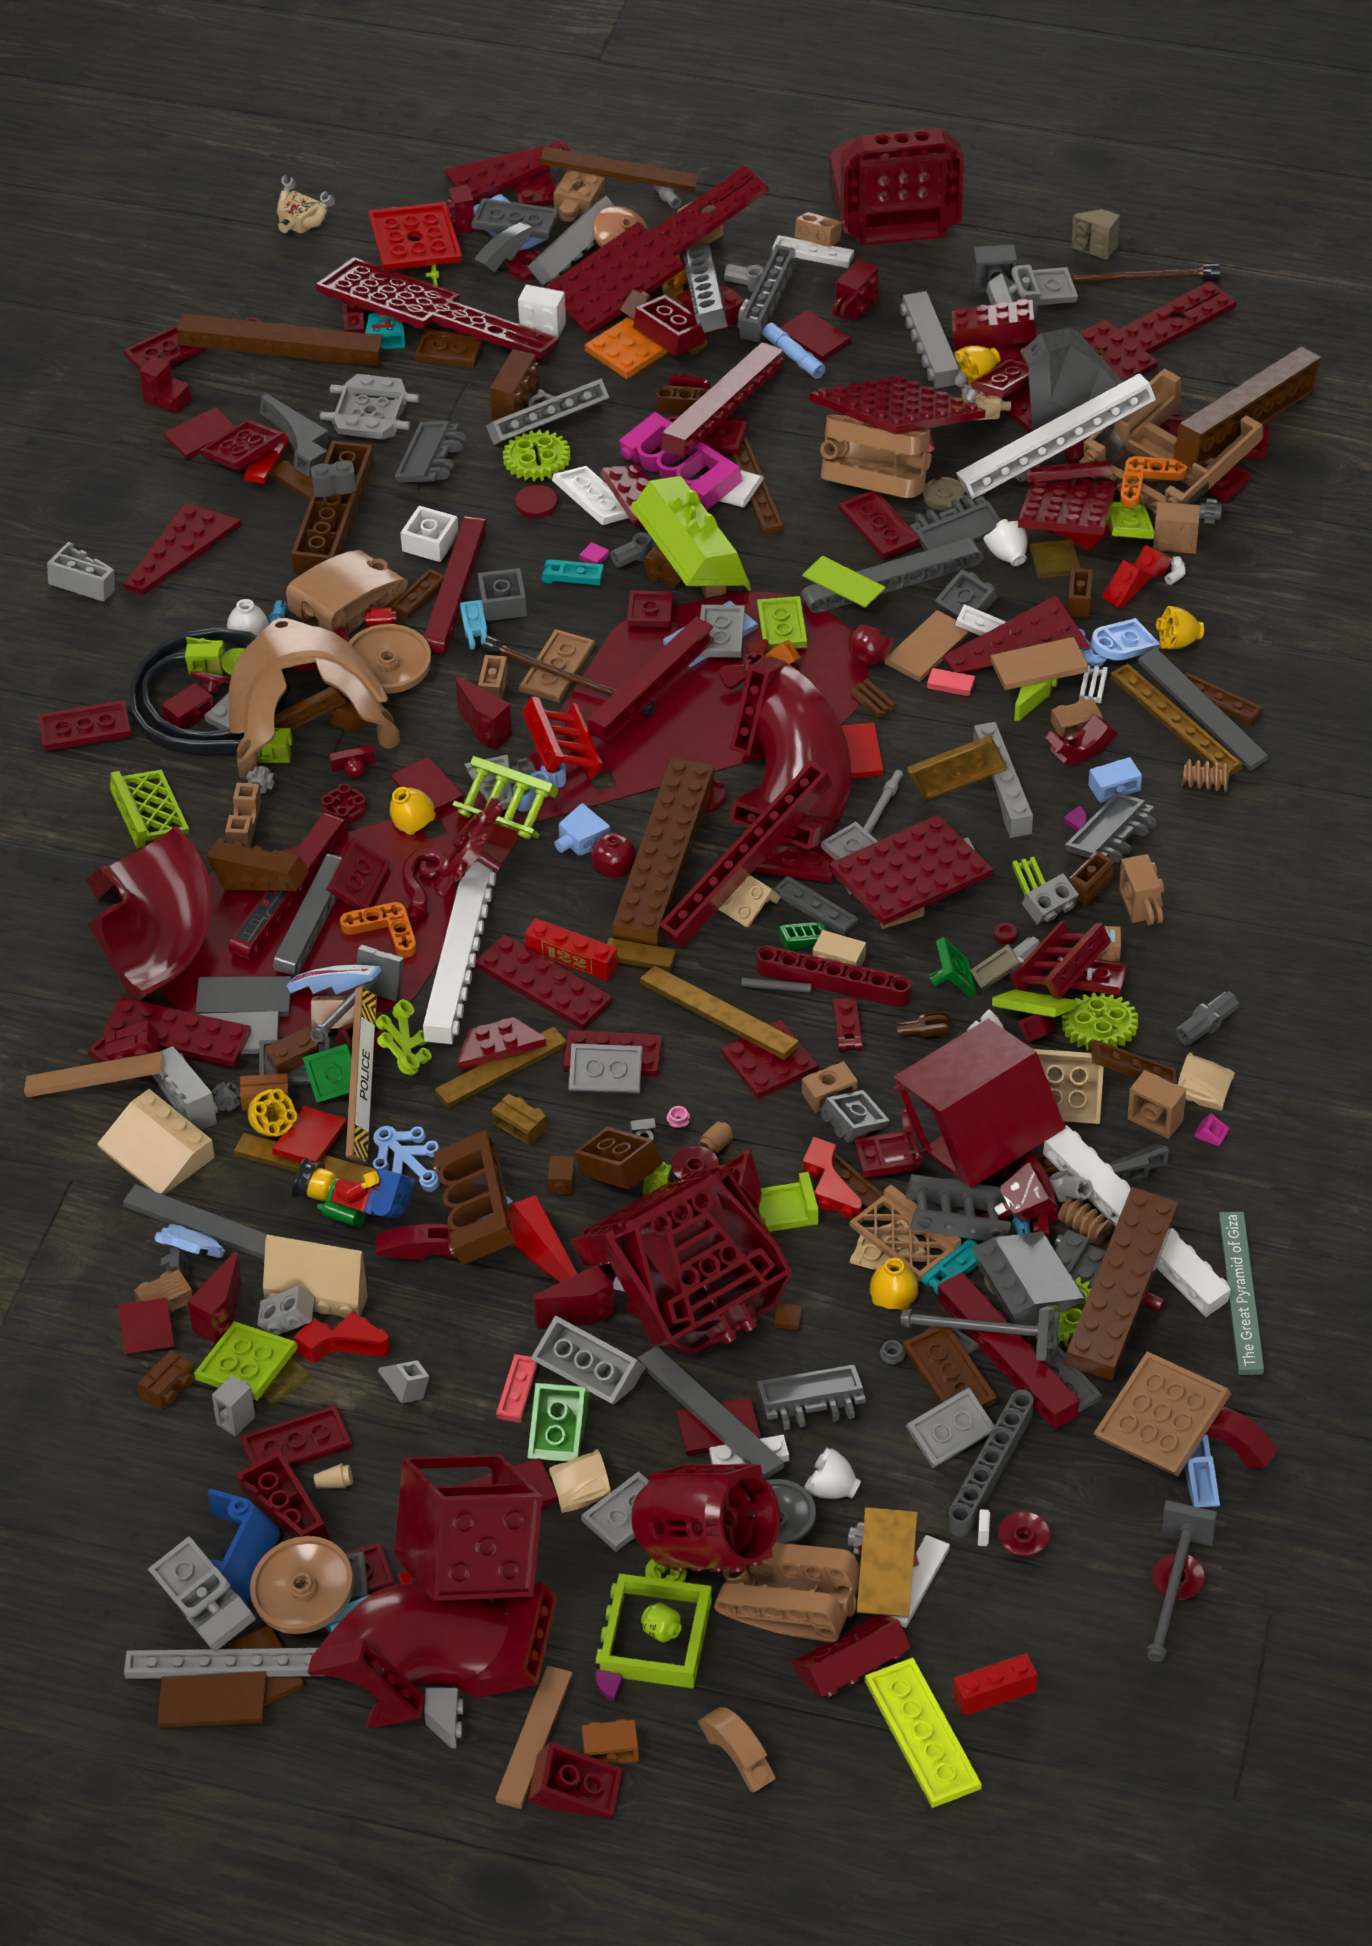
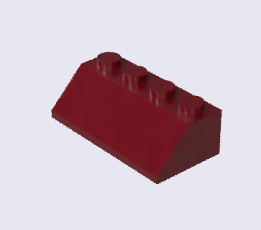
M875 1615L840 1634L836 1642H825L790 1661V1663L813 1694L829 1697L837 1693V1688L844 1684L851 1685L859 1681V1676L866 1672L873 1673L882 1668L881 1664L888 1660L894 1661L903 1657V1652L911 1647L898 1619Z

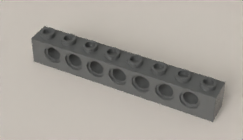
M709 243L686 249L687 256L684 257L698 327L702 326L704 333L727 327L716 268Z

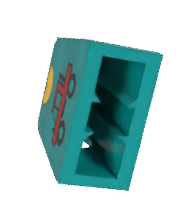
M377 313L369 314L365 334L382 335V349L405 348L404 329L401 322L395 321L394 318L378 315Z

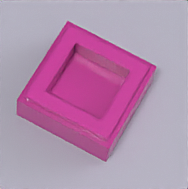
M591 542L579 555L580 560L585 563L602 564L609 556V550Z

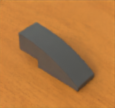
M521 222L509 227L493 238L474 260L484 269L495 273L504 259L512 261L534 229Z

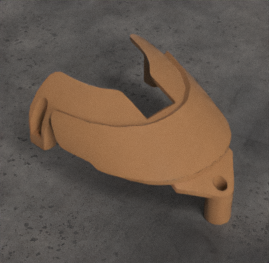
M279 618L272 621L243 650L235 664L228 694L231 733L244 732V738L237 749L239 778L246 779L248 771H253L254 767H258L257 751L273 740L275 735V710L278 701L287 688L281 669L316 662L322 680L339 689L350 700L363 720L376 723L377 738L380 746L394 748L400 744L399 730L394 725V719L381 704V702L388 701L383 687L365 659L345 639L332 631L288 618Z

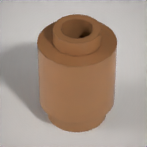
M716 1122L700 1137L698 1146L708 1148L714 1154H718L733 1139L732 1128L727 1123Z

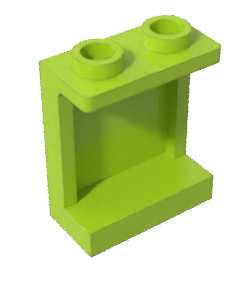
M809 1172L799 1173L798 1183L761 1188L760 1207L756 1212L769 1232L818 1224V1207Z

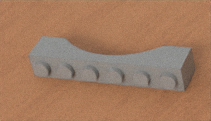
M996 722L975 725L973 741L991 735L1007 765V770L991 775L997 791L1004 824L1010 838L1032 834L1033 814Z

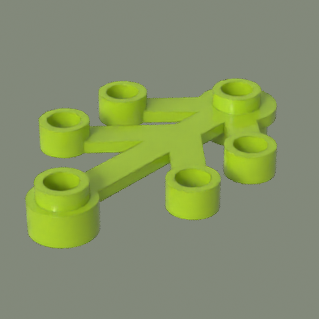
M401 999L393 1007V1015L398 1020L399 1031L392 1024L391 1019L387 1015L382 1014L376 1019V1026L380 1030H387L389 1033L383 1032L377 1038V1042L381 1047L389 1048L397 1057L398 1067L401 1072L414 1075L417 1073L420 1063L426 1064L432 1058V1055L426 1048H421L415 1055L411 1053L412 1048L418 1045L424 1046L427 1042L424 1041V1030H419L414 1037L410 1038L408 1018L414 1013V1008L410 1002ZM393 1038H394L395 1041L399 1044V1046L401 1047V1049L395 1044V1042L393 1041Z

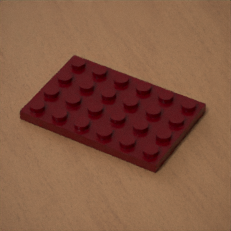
M1090 477L1031 482L1018 519V528L1103 535L1117 491V482H1112L1108 478L1091 480Z
M939 815L851 853L829 865V871L883 925L984 880L993 874V868Z

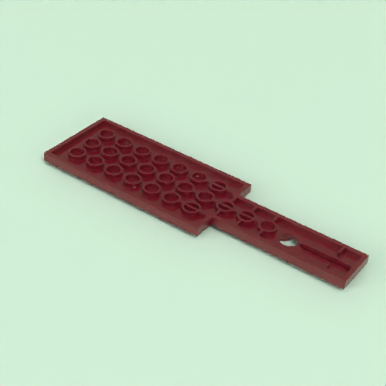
M1208 281L1120 329L1115 328L1104 319L1080 332V334L1095 351L1104 350L1109 367L1125 382L1139 373L1143 376L1158 368V361L1150 355L1152 352L1236 308L1237 301L1214 283ZM1179 313L1184 315L1185 318L1183 320L1180 318L1171 319L1170 315ZM1028 383L1004 397L1011 399L1010 411L1003 412L1027 432L1031 433L1032 423Z

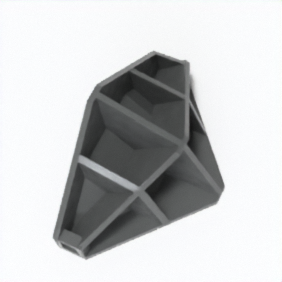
M1071 327L1041 333L1026 348L1021 349L1022 357L1028 367L1032 431L1123 383L1083 336Z

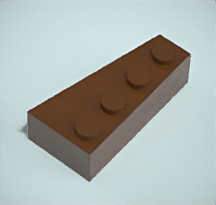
M221 838L217 839L206 855L225 890L297 891L309 873L300 855L273 850L271 853L259 846H255L254 849L244 847V843L235 841L234 844H229L226 842V839Z

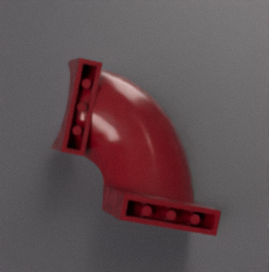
M768 656L749 665L730 745L731 750L748 756L763 750L766 759L764 775L759 787L733 800L729 822L749 828L811 760L828 772L832 786L782 839L788 843L811 850L820 845L823 840L835 834L843 816L850 792V753L841 724L832 707L820 691L803 674L787 662Z
M178 826L173 827L166 834L128 857L110 866L104 867L103 865L99 867L86 880L97 900L114 891L118 893L121 899V903L101 912L88 926L132 1000L142 1001L155 994L166 983L182 973L199 952L209 926L212 908L211 886L201 856Z
M544 1582L534 1584L533 1597L433 1601L418 1583H401L388 1586L362 1600L338 1623L311 1657L307 1673L310 1676L325 1675L339 1677L354 1682L370 1691L378 1700V1703L370 1711L366 1725L369 1729L419 1719L425 1695L417 1686L446 1684L478 1698L538 1685L558 1596Z

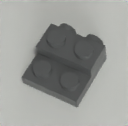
M961 569L936 598L935 602L936 605L958 618L964 604L985 613L998 597L995 593L996 589L989 582L983 583L973 572L968 573Z
M864 1090L827 1097L821 1110L822 1119L825 1122H830L835 1128L836 1135L843 1137L847 1143L853 1142L855 1138L867 1137L869 1131L887 1128L890 1122Z
M1067 1230L1064 1235H1058L1054 1245L1056 1248L1055 1252L1068 1273L1071 1274L1073 1281L1081 1277V1284L1089 1281V1289H1091L1106 1251L1090 1245V1238Z

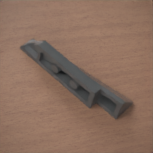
M1153 1144L1107 1164L1112 1167L1114 1173L1121 1180L1123 1179L1129 1183L1148 1178L1149 1169L1167 1165L1169 1149L1161 1144Z

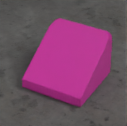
M1211 1113L1201 1121L1194 1133V1137L1219 1146L1226 1136L1229 1127Z

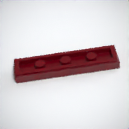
M1111 461L1031 467L1027 470V481L1037 482L1112 475Z

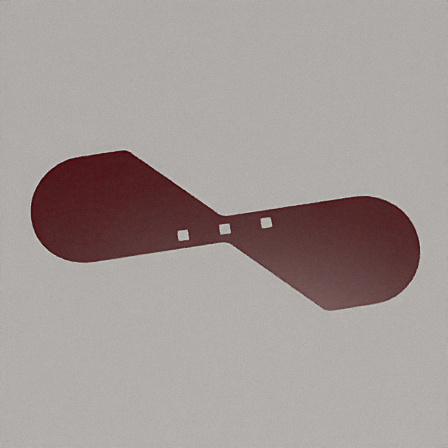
M757 591L727 593L672 607L670 628L628 627L627 620L619 623L612 630L582 676L613 690H618L665 646L663 639L687 626L696 616L700 618L701 605H723L728 601L733 602L735 605H745V613L758 623V628L743 636L741 657H707L692 667L687 666L653 699L656 701V707L650 717L638 713L607 743L591 736L602 761L601 768L596 775L609 772L616 786L596 791L583 766L565 764L566 784L558 788L556 798L551 796L544 798L534 823L571 813L582 803L589 808L659 788L671 758L714 765V772L765 758L763 750L748 756L730 749L745 681L734 689H727L720 678V668L729 665H745V657L748 655V644L762 639L757 600L792 596ZM800 599L807 647L795 648L801 658L789 665L803 674L820 691L842 725L860 705V702L850 694V688L853 686L857 688L858 683L863 684L864 680L868 679V666L858 664L851 655L848 647L851 630L843 622L828 611L812 613L804 600ZM577 684L559 712L568 713L573 703L577 704L588 728L587 718L610 697ZM553 720L551 725L567 727L566 723ZM554 734L558 740L573 742L572 737ZM535 747L527 762L532 761L536 771H541V767L544 764L537 747ZM561 749L564 755L580 757L576 751ZM482 794L477 795L473 808L484 811L487 802ZM454 806L435 814V818L430 822L441 820L447 834L431 839H426L422 829L412 835H408L395 827L392 820L346 832L331 854L342 857L349 842L354 838L391 862L369 907L398 902L405 907L409 917L407 908L412 897L402 876L405 860L415 851L425 848L437 849L446 856L461 830L473 816L471 815L470 818L458 814L459 810ZM504 809L499 817L504 818L507 809ZM529 811L514 815L512 821L524 825ZM495 824L489 841L485 844L486 851L502 860L503 863L520 837L517 835L518 832ZM299 846L282 851L294 854ZM425 860L428 868H436L438 866V863L435 861ZM419 864L416 866L414 875L424 889L428 899V906L424 917L416 922L409 920L416 941V953L409 958H404L400 998L397 1001H392L377 996L376 1013L393 1009L401 999L408 1002L412 1001L438 964L460 879L456 883L451 884L444 897H439L437 895L438 889H435L433 886L437 878L429 879L423 877L418 871ZM215 872L208 874L211 886L212 908L207 933L199 952L187 968L161 988L169 1002L177 1010L196 1014L199 977L292 976L293 979L295 977L293 975L274 971L273 962L317 873L253 960L230 953L229 943L267 890H225ZM337 897L299 974L331 966L356 965L358 948L361 945L387 954L398 955L388 927L354 935L343 933L340 925L341 916L347 912L356 911V909ZM370 916L367 918V920L369 921H376L377 919H379V917L377 916ZM403 927L396 928L394 931L402 933L406 931V929ZM406 940L402 941L403 946L406 948ZM307 986L291 993L289 1017H279L278 1039L284 1038L306 1026L311 1032V1000L315 996H350L356 989L351 988L335 994L333 988L329 987L313 994L310 987Z

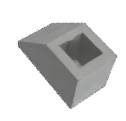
M418 1360L379 1367L378 1372L401 1403L424 1398L429 1375Z
M426 1688L424 1708L426 1725L449 1747L456 1748L457 1738H462V1721H458V1715H463L464 1701L459 1699L458 1688Z

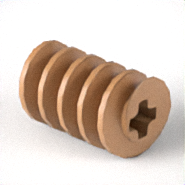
M1188 759L1184 766L1182 787L1188 781L1190 788L1196 782L1198 789H1201L1205 783L1207 790H1210L1214 784L1216 791H1219L1223 785L1225 792H1227L1229 780L1227 764L1224 763L1222 768L1219 769L1218 762H1215L1213 767L1210 768L1209 761H1206L1204 766L1201 767L1200 760H1197L1195 765L1192 766L1191 759Z
M1073 1198L1066 1200L1059 1210L1058 1220L1064 1222L1074 1232L1090 1238V1243L1095 1245L1101 1244L1108 1236L1113 1221L1111 1219L1105 1221L1104 1214L1097 1216L1098 1210L1092 1209L1090 1211V1204L1086 1203L1083 1205V1200L1077 1199L1074 1202Z

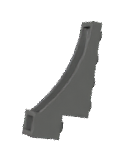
M265 394L262 396L260 414L287 434L295 453L294 469L307 477H311V467L324 464L327 456L325 448H327L328 430L270 395Z

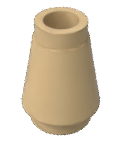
M339 1464L314 1474L315 1486L317 1489H347V1486L353 1485L350 1466Z

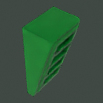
M822 922L788 924L779 926V938L785 950L796 951L814 946L820 936L815 931L819 930L821 933L822 930H827Z

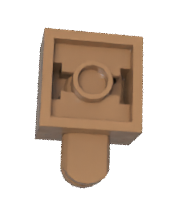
M567 170L554 192V209H559L560 219L565 222L574 221L576 217H581L592 205L605 197V178Z
M1148 854L1121 859L1119 892L1132 923L1145 920L1147 925H1153L1154 920L1157 924L1162 923L1163 913L1161 908L1163 903L1161 893L1164 892V885L1162 879L1157 877L1155 863H1151Z

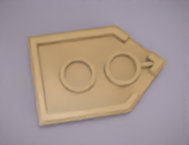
M905 1220L894 1222V1228H909ZM891 1223L882 1227L891 1228ZM877 1234V1238L881 1241H892V1234ZM894 1234L895 1241H909V1234ZM912 1234V1241H918L915 1234ZM860 1235L850 1263L876 1270L890 1257ZM895 1248V1252L899 1255H909V1248ZM912 1248V1255H926V1251L924 1248Z

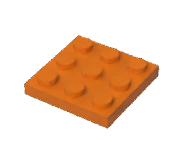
M631 317L625 318L585 344L586 352L626 379L669 352L633 328L634 319Z

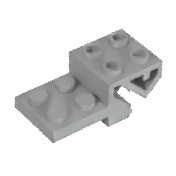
M1031 265L1015 266L1011 272L1015 283L1001 273L988 282L986 290L991 305H996L1000 302H1017L1021 299L1033 300L1035 315L1038 305L1077 302L1078 298L1068 268L1032 270Z
M190 1536L148 1568L149 1572L214 1652L255 1620L254 1615L242 1599L229 1587L228 1581L214 1567Z

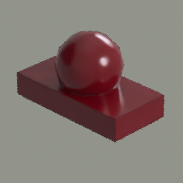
M373 745L330 753L331 772L344 770L346 775L351 778L362 776L365 771V765L375 763Z

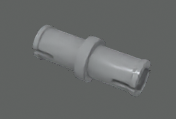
M652 185L653 189L659 194L660 199L666 201L671 208L676 209L681 205V198L674 193L673 188Z

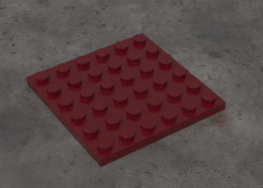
M896 375L892 379L879 378V381L875 382L864 381L863 384L850 383L846 387L834 386V389L821 388L817 392H811L809 395V401L892 434L985 418L986 410L978 407L976 403H966L962 398L951 397L947 392H937L933 387L921 386L920 382L908 381L906 377Z

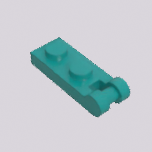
M547 560L541 579L545 583L559 581L600 585L604 565Z
M971 1239L965 1241L923 1276L922 1283L927 1287L931 1286L934 1288V1292L938 1295V1284L961 1272L966 1275L978 1266L972 1249L978 1244ZM942 1276L944 1279L939 1281L937 1278Z

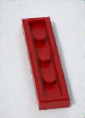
M283 432L285 440L278 447L270 449L261 458L252 461L244 474L246 481L265 484L290 443L289 437L285 432Z

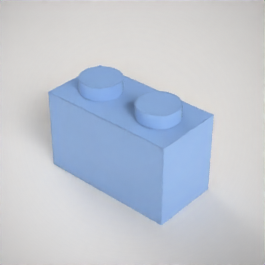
M1129 757L1090 769L1089 787L1098 801L1102 803L1110 800L1116 792L1127 795L1140 791L1142 775Z

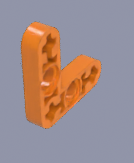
M1130 457L1125 465L1121 488V504L1128 508L1136 507L1139 504L1144 478L1180 481L1187 475V466L1175 459ZM1154 466H1159L1162 469L1159 471H1154L1151 468ZM1136 480L1138 481V483L1129 484L1128 481ZM1129 492H1133L1132 498H1129Z
M392 902L343 914L340 918L341 930L345 934L354 935L388 927L398 956L409 958L416 953L415 937L405 907L401 903ZM370 916L379 917L376 921L367 920ZM399 927H403L406 929V931L402 933H398L394 930ZM406 940V948L403 946L402 941Z

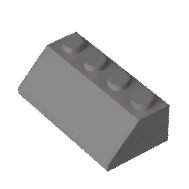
M556 1315L531 1357V1360L580 1387H586L589 1392L613 1405L634 1388L645 1369V1366L635 1358Z

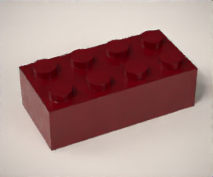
M1021 299L1011 303L1000 302L996 305H979L975 308H958L953 310L952 328L955 350L958 351L968 346L988 348L1033 341L1037 337L1033 300Z

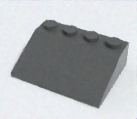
M1043 1231L994 1237L972 1248L979 1269L1013 1324L1034 1326L1038 1324L1039 1309L1050 1304L1060 1305L1061 1313L1085 1301L1082 1293Z

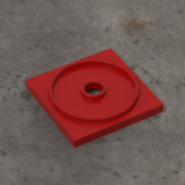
M446 202L368 211V218L383 271L462 262L461 251ZM418 237L421 240L413 242L410 241L409 238Z

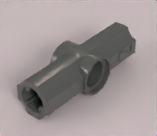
M640 532L633 536L632 542L610 551V556L617 568L634 560L644 561V558L656 543L650 534Z
M1230 991L1224 992L1208 1005L1205 1003L1200 1004L1194 1010L1192 1017L1176 1028V1035L1179 1041L1185 1046L1187 1044L1191 1045L1205 1033L1217 1031L1223 1019L1239 1008V1002L1235 995Z

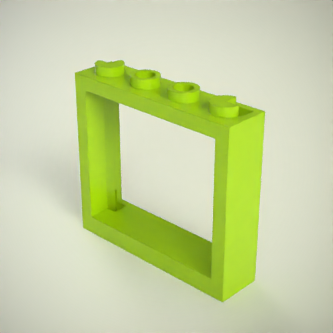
M619 1574L617 1584L613 1583L611 1588L613 1603L608 1605L606 1610L608 1626L602 1628L601 1642L604 1643L603 1649H598L596 1663L600 1664V1670L622 1675V1679L694 1688L712 1602L711 1586ZM625 1593L697 1603L685 1666L611 1656Z

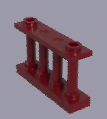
M1060 921L1010 976L1015 990L1026 991L1031 985H1043L1048 987L1053 998L1060 999L1111 943L1103 923H1095L1086 934L1070 933L1065 921ZM1070 942L1077 943L1073 948H1066ZM1057 956L1064 957L1060 962H1053ZM1044 971H1051L1048 976H1040Z

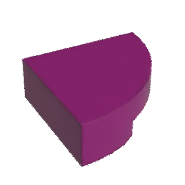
M1078 806L1064 816L1063 823L1078 832L1086 824V813Z
M597 1669L596 1684L606 1699L615 1702L622 1683V1675Z

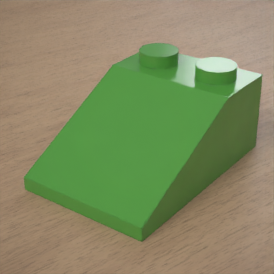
M535 1384L528 1459L540 1458L541 1460L567 1462L579 1457L590 1395L586 1387Z

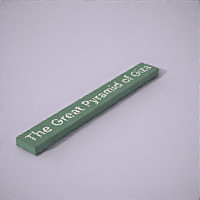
M1219 1212L1226 1280L1231 1289L1229 1304L1238 1375H1262L1264 1373L1244 1212Z

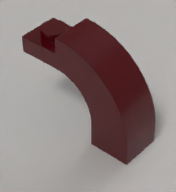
M1094 714L1085 727L1073 736L1062 737L1050 731L1045 738L1051 743L1049 746L1051 751L1063 763L1076 765L1102 752L1119 732L1106 720Z
M1222 1407L1206 1432L1209 1438L1221 1440L1234 1449L1247 1468H1265L1278 1451L1268 1435L1257 1424L1239 1412L1226 1407Z

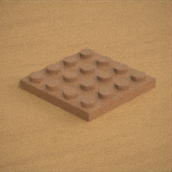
M1146 1352L1094 1432L1096 1438L1178 1477L1228 1400L1231 1392L1226 1387L1150 1352Z

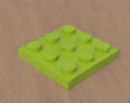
M234 1321L194 1372V1376L198 1381L219 1388L233 1375L239 1380L246 1381L251 1386L252 1398L258 1401L297 1350V1345L295 1341Z

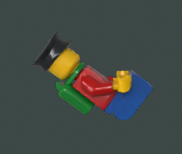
M305 1158L298 1169L292 1188V1197L298 1198L301 1196L304 1199L313 1198L325 1202L324 1204H317V1208L322 1211L325 1217L361 1227L366 1213L394 1219L402 1216L406 1209L415 1178L379 1168L378 1173L377 1171H372L364 1174V1183L362 1181L356 1183L337 1178L334 1172L325 1169V1164L322 1161L311 1163L308 1158ZM379 1178L382 1179L380 1186L371 1188V1186L379 1183Z

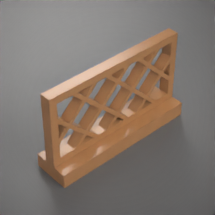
M890 1185L884 1189V1195L850 1221V1227L888 1257L901 1259L913 1270L916 1278L920 1281L930 1269L961 1245V1238L910 1230V1224L918 1205L912 1200L906 1199L903 1193ZM884 1205L891 1210V1214H877V1210ZM864 1220L874 1221V1227H863L860 1223ZM905 1220L909 1224V1228H894V1221ZM877 1221H891V1228L877 1227ZM877 1234H892V1241H881L877 1238ZM894 1234H909V1241H895ZM912 1234L923 1235L926 1241H912ZM895 1248H909V1255H899L895 1252ZM912 1248H926L927 1255H912ZM929 1248H939L943 1253L941 1255H930ZM912 1262H927V1266L919 1271L912 1265Z

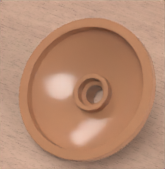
M610 206L602 209L596 215L592 227L593 235L600 247H603L638 221L648 231L649 229L642 217L636 212L621 206Z

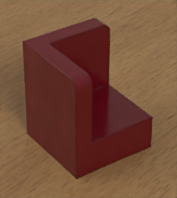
M1033 1014L1018 1021L1027 1043L1056 1031L1050 1016Z

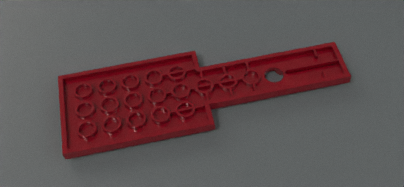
M744 165L650 232L638 221L544 288L564 292L565 314L590 336L623 313L620 309L633 289L638 293L644 291L650 294L684 270V264L676 256L769 192L768 185ZM713 205L716 207V211L712 214L708 212L702 213L706 206Z
M355 257L316 284V291L326 297L340 299L343 303H351L357 305L360 309H368L376 312L378 315L394 318L395 321L406 322L415 328H424L429 323L435 322L441 327L452 328L461 334L475 336L478 340L492 342L495 346H503L511 350L536 354V359H542L558 346L559 338L457 303L459 302V293L392 270L383 271L381 266Z

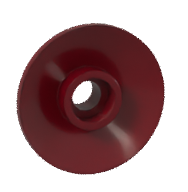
M702 1146L684 1147L677 1151L671 1160L672 1173L680 1181H683L682 1176L690 1172L719 1166L717 1156L711 1150Z
M1017 1512L1007 1516L1001 1522L998 1529V1538L1002 1547L1009 1553L1027 1557L1036 1555L1045 1549L1049 1542L1050 1531L1046 1522L1038 1515L1029 1512Z
M1176 1553L1161 1558L1153 1569V1584L1156 1590L1164 1597ZM1186 1555L1180 1579L1183 1582L1179 1583L1175 1600L1192 1598L1203 1587L1205 1580L1204 1570L1201 1564L1190 1555Z

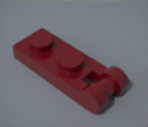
M833 998L838 1051H846V1048L862 1050L857 998Z

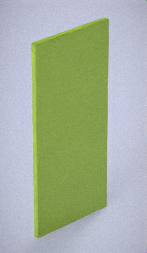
M825 556L820 557L802 574L803 577L865 608L885 590L884 586Z

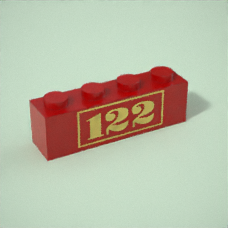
M537 918L534 919L524 933L526 947L552 962L608 982L618 967L616 947Z

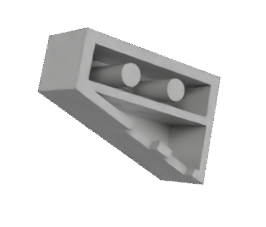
M68 542L47 562L48 584L101 601H105L115 591L114 569L96 558L92 560L87 556V552L76 550L71 542Z

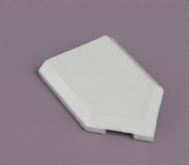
M740 470L743 481L719 501L744 508L763 481L764 476Z

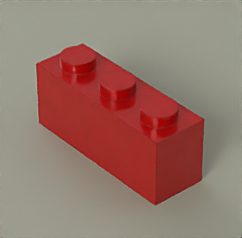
M1026 1653L955 1677L953 1679V1697L962 1715L966 1716L1036 1692L1037 1672Z

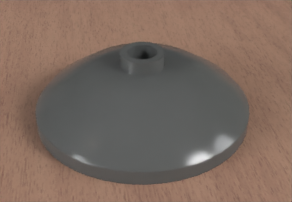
M782 1479L767 1480L776 1495L780 1511L781 1523L775 1543L793 1544L804 1538L814 1525L816 1518L814 1500L802 1486L794 1482Z

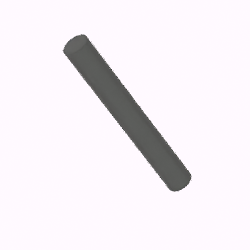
M742 978L741 987L811 993L812 984Z

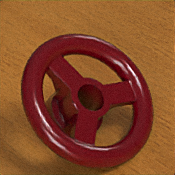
M195 670L191 671V676L199 678L202 681L201 687L206 691L218 693L219 685L222 683L230 684L231 677Z

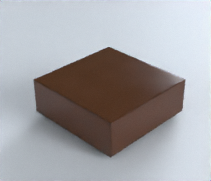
M778 1303L774 1328L799 1331L802 1306Z

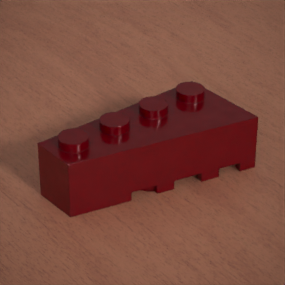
M280 1450L235 1474L241 1491L292 1538L314 1536L330 1540L323 1520Z

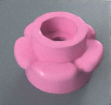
M675 1106L670 1109L667 1115V1121L670 1126L681 1128L689 1123L690 1114L686 1108Z

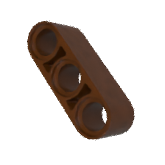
M660 386L656 389V409L660 413L682 415L710 389Z

